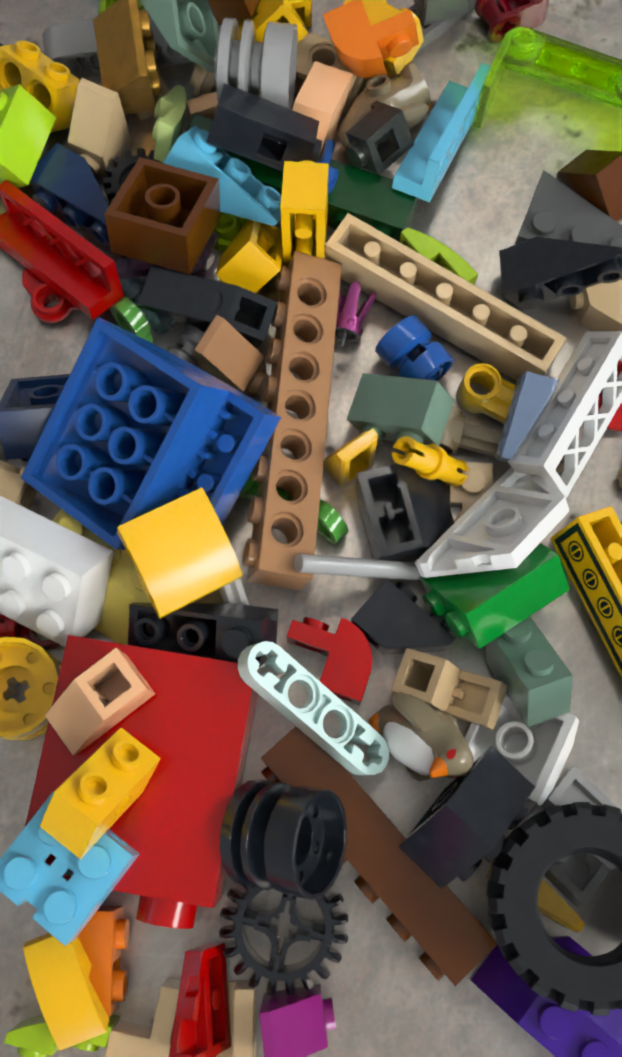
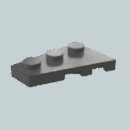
M543 170L515 244L534 237H544L622 247V225Z

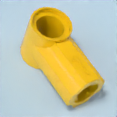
M485 363L475 364L467 370L456 392L457 402L466 412L473 414L484 413L505 424L516 385L502 379L498 370L492 365ZM470 384H481L486 389L487 394L480 395L475 393L471 389Z

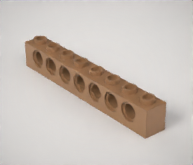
M294 251L287 266L281 265V270L277 273L275 290L280 291V300L276 301L278 303L271 321V326L276 327L275 338L271 339L267 350L266 362L272 364L271 376L268 375L264 382L262 401L268 402L267 408L279 415L281 419L253 469L252 479L258 482L257 496L252 497L247 516L248 522L253 523L252 539L248 538L245 543L242 563L244 566H248L247 582L299 591L313 579V574L297 573L294 568V560L297 554L315 555L342 264ZM296 336L302 338L305 342L299 340ZM291 372L299 375L302 380L295 378ZM286 410L293 411L299 419L291 417ZM281 448L291 451L295 460L286 457ZM276 488L287 491L291 501L282 499L278 495ZM271 529L280 530L286 536L287 544L276 541Z

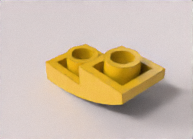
M50 933L25 942L23 951L30 979L42 1014L58 1050H63L106 1033L109 1017L89 980L92 965L78 937L66 946Z

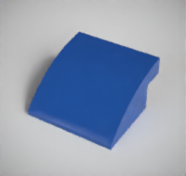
M97 317L21 479L116 550H126L117 534L118 526L201 487L205 491L223 527L281 417L189 362L117 325Z

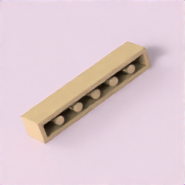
M349 213L325 244V259L342 264V280L349 284L357 281L361 291L368 295L376 292V299L406 317L416 315L431 332L486 364L492 365L495 369L516 381L526 371L545 376L567 339Z

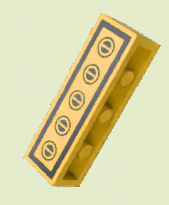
M612 506L577 517L550 537L622 677V524Z

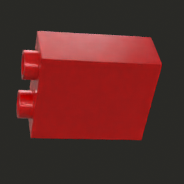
M68 635L52 706L75 678L115 648H118L130 658L153 689L155 695L76 756L72 755L48 721L25 826L53 791L59 788L120 728L124 729L161 759L143 793L109 828L140 853L112 891L140 895L136 919L141 922L168 928H194L197 907L214 908L223 896L226 871L222 866L219 848L221 825L227 805L236 790L242 786L258 693L240 677L237 668L238 663ZM50 854L45 862L51 865L56 857ZM63 876V877L66 878L67 880H69L72 876Z

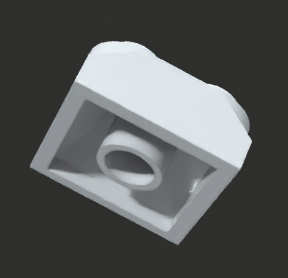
M505 694L494 730L471 724L465 739L472 751L473 762L490 746L496 749L535 786V789L526 801L542 806L553 791L572 749L579 720L576 716L566 713L527 727L511 700Z

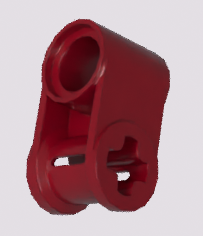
M477 0L474 8L476 14L480 18H484L487 23L490 39L495 43H500L516 34L540 26L546 19L550 0Z

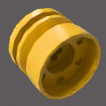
M0 638V738L8 740L28 741L46 734L48 719L45 717V714L52 707L61 664L55 656L25 638ZM18 683L30 686L24 692L26 700L23 702L12 698L17 693L15 685Z

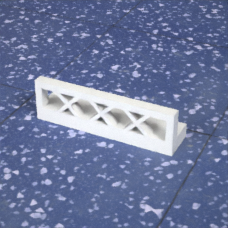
M592 331L584 334L558 377L557 388L515 455L508 461L516 473L539 475L546 481L549 488H555L565 498L568 497L622 402V371L617 378V363L619 359L622 362V331ZM603 389L602 406L598 411V396ZM584 421V437L578 445L579 428ZM564 456V472L560 477L556 472V468Z

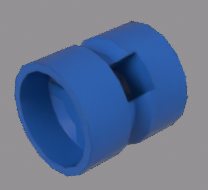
M416 315L409 316L394 325L381 338L375 350L391 370L399 369L397 377L439 381L450 370L455 361L438 341L430 342L432 333Z

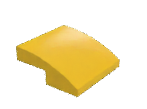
M202 487L117 527V534L139 573L138 579L159 619L243 576L229 539Z

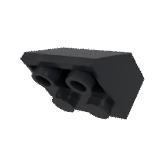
M397 463L357 473L355 491L374 559L404 562L419 559L454 524L441 480L422 478L416 473V470Z

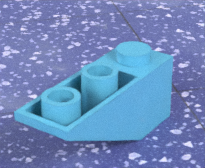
M193 126L178 137L163 163L218 178L220 212L275 226L281 220V195L270 186L263 185L251 174L250 168L243 161L232 158L222 148L207 143L209 132Z

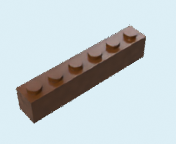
M295 726L261 757L267 765L261 773L268 781L272 783H286L290 787L308 786L328 789L339 796L345 809L347 821L346 851L342 865L348 860L360 874L354 880V883L372 904L380 898L391 910L392 913L386 920L404 942L413 936L425 950L418 958L438 981L446 975L456 986L498 945L447 885L441 889L398 847L405 839L403 834L349 772L299 728Z

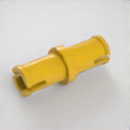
M404 436L399 438L393 446L394 449L405 453L404 456L397 452H392V458L395 463L416 470V473L422 478L428 480L439 479L450 486L457 487L462 485L468 477L457 472V469L469 472L467 463L447 455L446 451L438 445H424L411 437Z

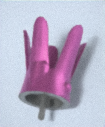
M357 281L351 284L347 297L342 295L340 298L339 289L335 337L341 339L340 346H344L345 341L356 342L360 340L363 333L362 324L377 297V293L373 292L368 300L361 305L356 314L360 285Z

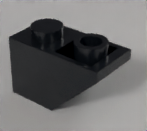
M388 579L381 584L350 621L363 632L368 642L382 655L404 654L406 648L420 652L445 651L456 639L449 633L451 629L443 617L437 618L432 612L428 615L415 603L418 598L407 586L400 582L394 585Z

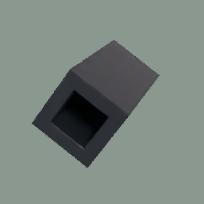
M224 83L207 137V143L282 172L284 171V161L299 162L309 160L316 163L322 146V140L317 139L318 120Z

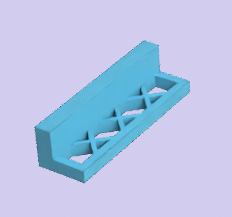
M482 63L468 88L451 81L447 83L413 142L414 145L409 149L398 168L392 184L393 189L430 203L481 108L493 69L492 66Z

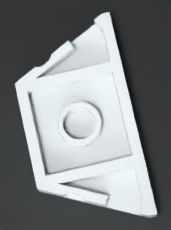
M511 467L415 562L420 576L428 578L517 568L569 512L566 498L555 488H549L546 481L540 476L532 477L529 474L516 473Z

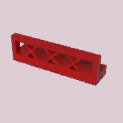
M7 180L0 184V197L6 212L0 215V248L92 320L124 297L113 259Z

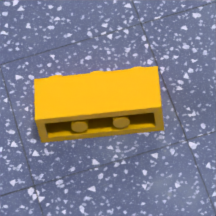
M309 160L299 162L284 161L280 205L283 266H287L294 251L325 259L328 214V163H315Z

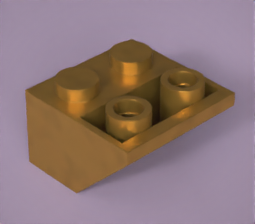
M118 0L93 19L102 86L119 94L124 115L155 111V95H162L159 70L156 66L155 56L157 53L149 14L146 9L140 10L138 0Z

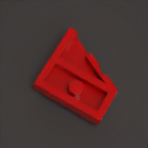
M207 943L185 951L169 1057H215L231 1047L226 957L223 953L225 943Z

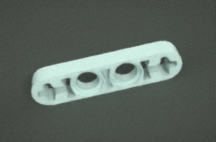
M263 641L247 646L241 652L237 668L243 681L345 769L354 775H376L384 770L389 760V748L385 739L280 646L273 642ZM266 655L268 659L265 662V666L272 673L259 674L257 669L260 664L255 657ZM286 672V674L282 676L280 679H278L275 676L277 674ZM294 681L301 683L307 693L305 704L299 709L294 707L288 698V689ZM328 711L334 712L340 720V730L334 738L329 737L323 729V719ZM349 741H352L355 745L345 744H347ZM356 745L369 746L366 751L367 755L371 758L369 762H362L364 753Z

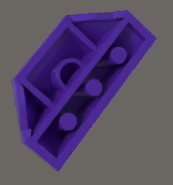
M568 935L550 936L559 946L569 952L583 956H592ZM498 945L480 962L469 977L470 981L555 1057H622L621 1009L610 1010L609 1016H598L580 1009L573 1012L560 1007L556 1002L547 997L544 999L517 975L503 956Z

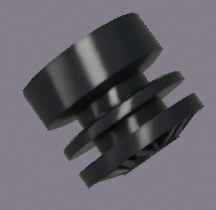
M261 779L249 780L236 790L226 808L221 825L219 846L222 866L230 880L240 885L256 886L263 890L275 889L286 895L309 900L323 897L334 885L342 867L347 842L345 809L339 796L328 789L308 786L290 787L286 783H272L271 781Z

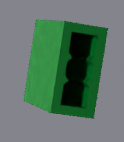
M541 543L536 546L517 568L428 578L420 576L427 592L422 597L428 610L437 618L442 616L446 619L450 629L458 638L465 636L479 649L570 590L558 554Z

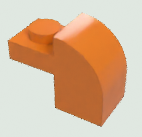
M362 0L350 1L323 14L339 61L350 73L361 78L371 79L377 75H387L383 60L389 57H401L407 54L412 47L419 45L416 23L410 9L373 26L370 24Z

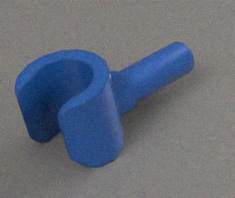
M331 139L325 141L320 161H316V163L329 164L328 194L332 192L339 174L338 169L330 166L335 142Z

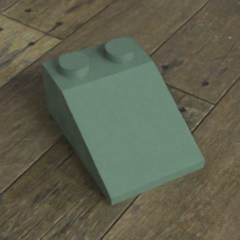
M140 0L169 46L214 74V58L216 45L219 41L217 20L208 1Z

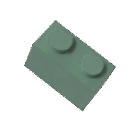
M363 373L346 420L360 431L359 434L373 428L378 434L377 444H383L384 440L397 441L401 437L408 436L424 445L434 444L439 446L454 399L435 380Z
M531 616L486 645V663L496 679L508 686L506 694L527 727L570 712L573 675Z

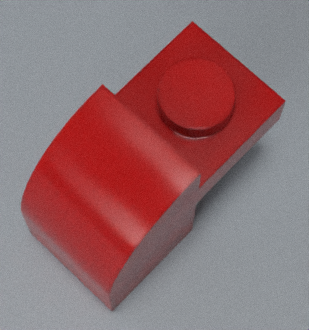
M304 617L302 623L292 620L286 636L287 643L327 656L319 681L338 698L360 705L372 670V652L363 632L355 624L342 617L336 634L328 632V624L313 618Z

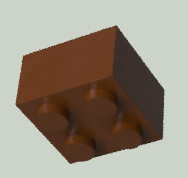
M139 157L105 212L111 252L190 275L221 218L219 179Z

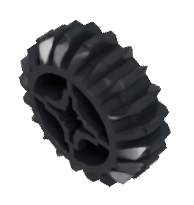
M242 885L247 890L245 893H242L238 889L230 888L227 897L238 904L237 908L223 907L220 916L234 921V925L222 927L219 930V937L224 939L235 938V942L228 945L223 953L226 958H232L239 953L243 957L234 967L233 971L236 975L244 973L248 967H251L254 972L250 977L249 986L256 987L261 976L269 978L267 994L274 995L277 989V981H285V991L290 996L295 994L294 979L301 977L304 988L310 991L314 988L313 978L310 974L312 970H315L325 980L330 976V971L323 962V959L327 958L334 963H339L342 959L341 953L332 947L331 943L346 944L348 941L347 933L334 929V925H343L349 921L346 912H332V908L339 906L344 901L341 893H335L328 898L324 895L315 899L324 917V925H319L298 913L296 908L297 897L283 894L281 902L276 908L255 911L247 909L248 905L263 889L256 886ZM289 900L291 902L289 914L291 915L290 923L298 927L294 933L289 929L288 937H284L282 948L279 949L278 942L280 936L278 935V927L271 924V919L275 917L279 920L280 913H284L286 901ZM245 925L253 926L254 930L265 933L270 939V961L262 958L253 949L248 940ZM311 939L320 941L317 948L307 958L294 964L284 965L286 952L293 943L297 941L310 942Z

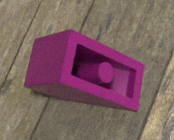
M321 984L314 985V988L310 991H307L304 987L295 988V994L291 996L287 995L285 990L276 991L274 995L264 993L259 1011L264 1057H306L328 1048L327 1031L336 1030L332 997L322 998Z

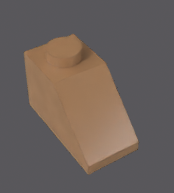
M216 315L194 349L199 368L250 398L253 396L259 397L268 376L265 357L230 323Z

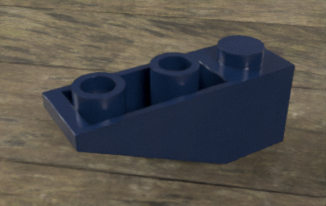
M56 143L37 163L29 182L35 191L33 194L34 200L50 213L53 211L60 213L74 228L80 229L82 226L89 230L96 240L108 246L110 242L105 212L109 207V203L84 157Z

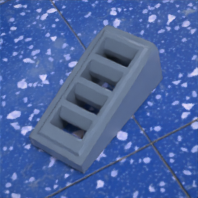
M526 371L518 378L496 451V461L505 463L515 455L557 388L559 380Z

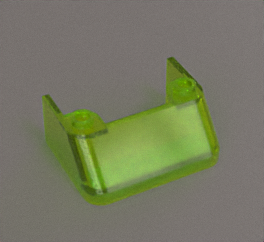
M528 27L513 28L505 34L483 83L473 126L481 128L506 68L622 108V60Z

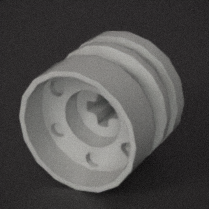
M224 18L214 58V82L217 89V100L219 101L225 83L292 110L297 68V24L269 21L265 29L263 42L256 40L253 20L246 19L244 21L241 40H239V28L236 18Z

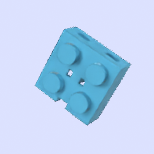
M53 791L0 858V892L17 906L26 902L34 906L37 911L32 919L66 946L77 938L140 853L108 829L80 860L40 827L54 794ZM50 854L56 857L51 865L45 862ZM63 876H72V877H71L69 880H67V879L64 878Z

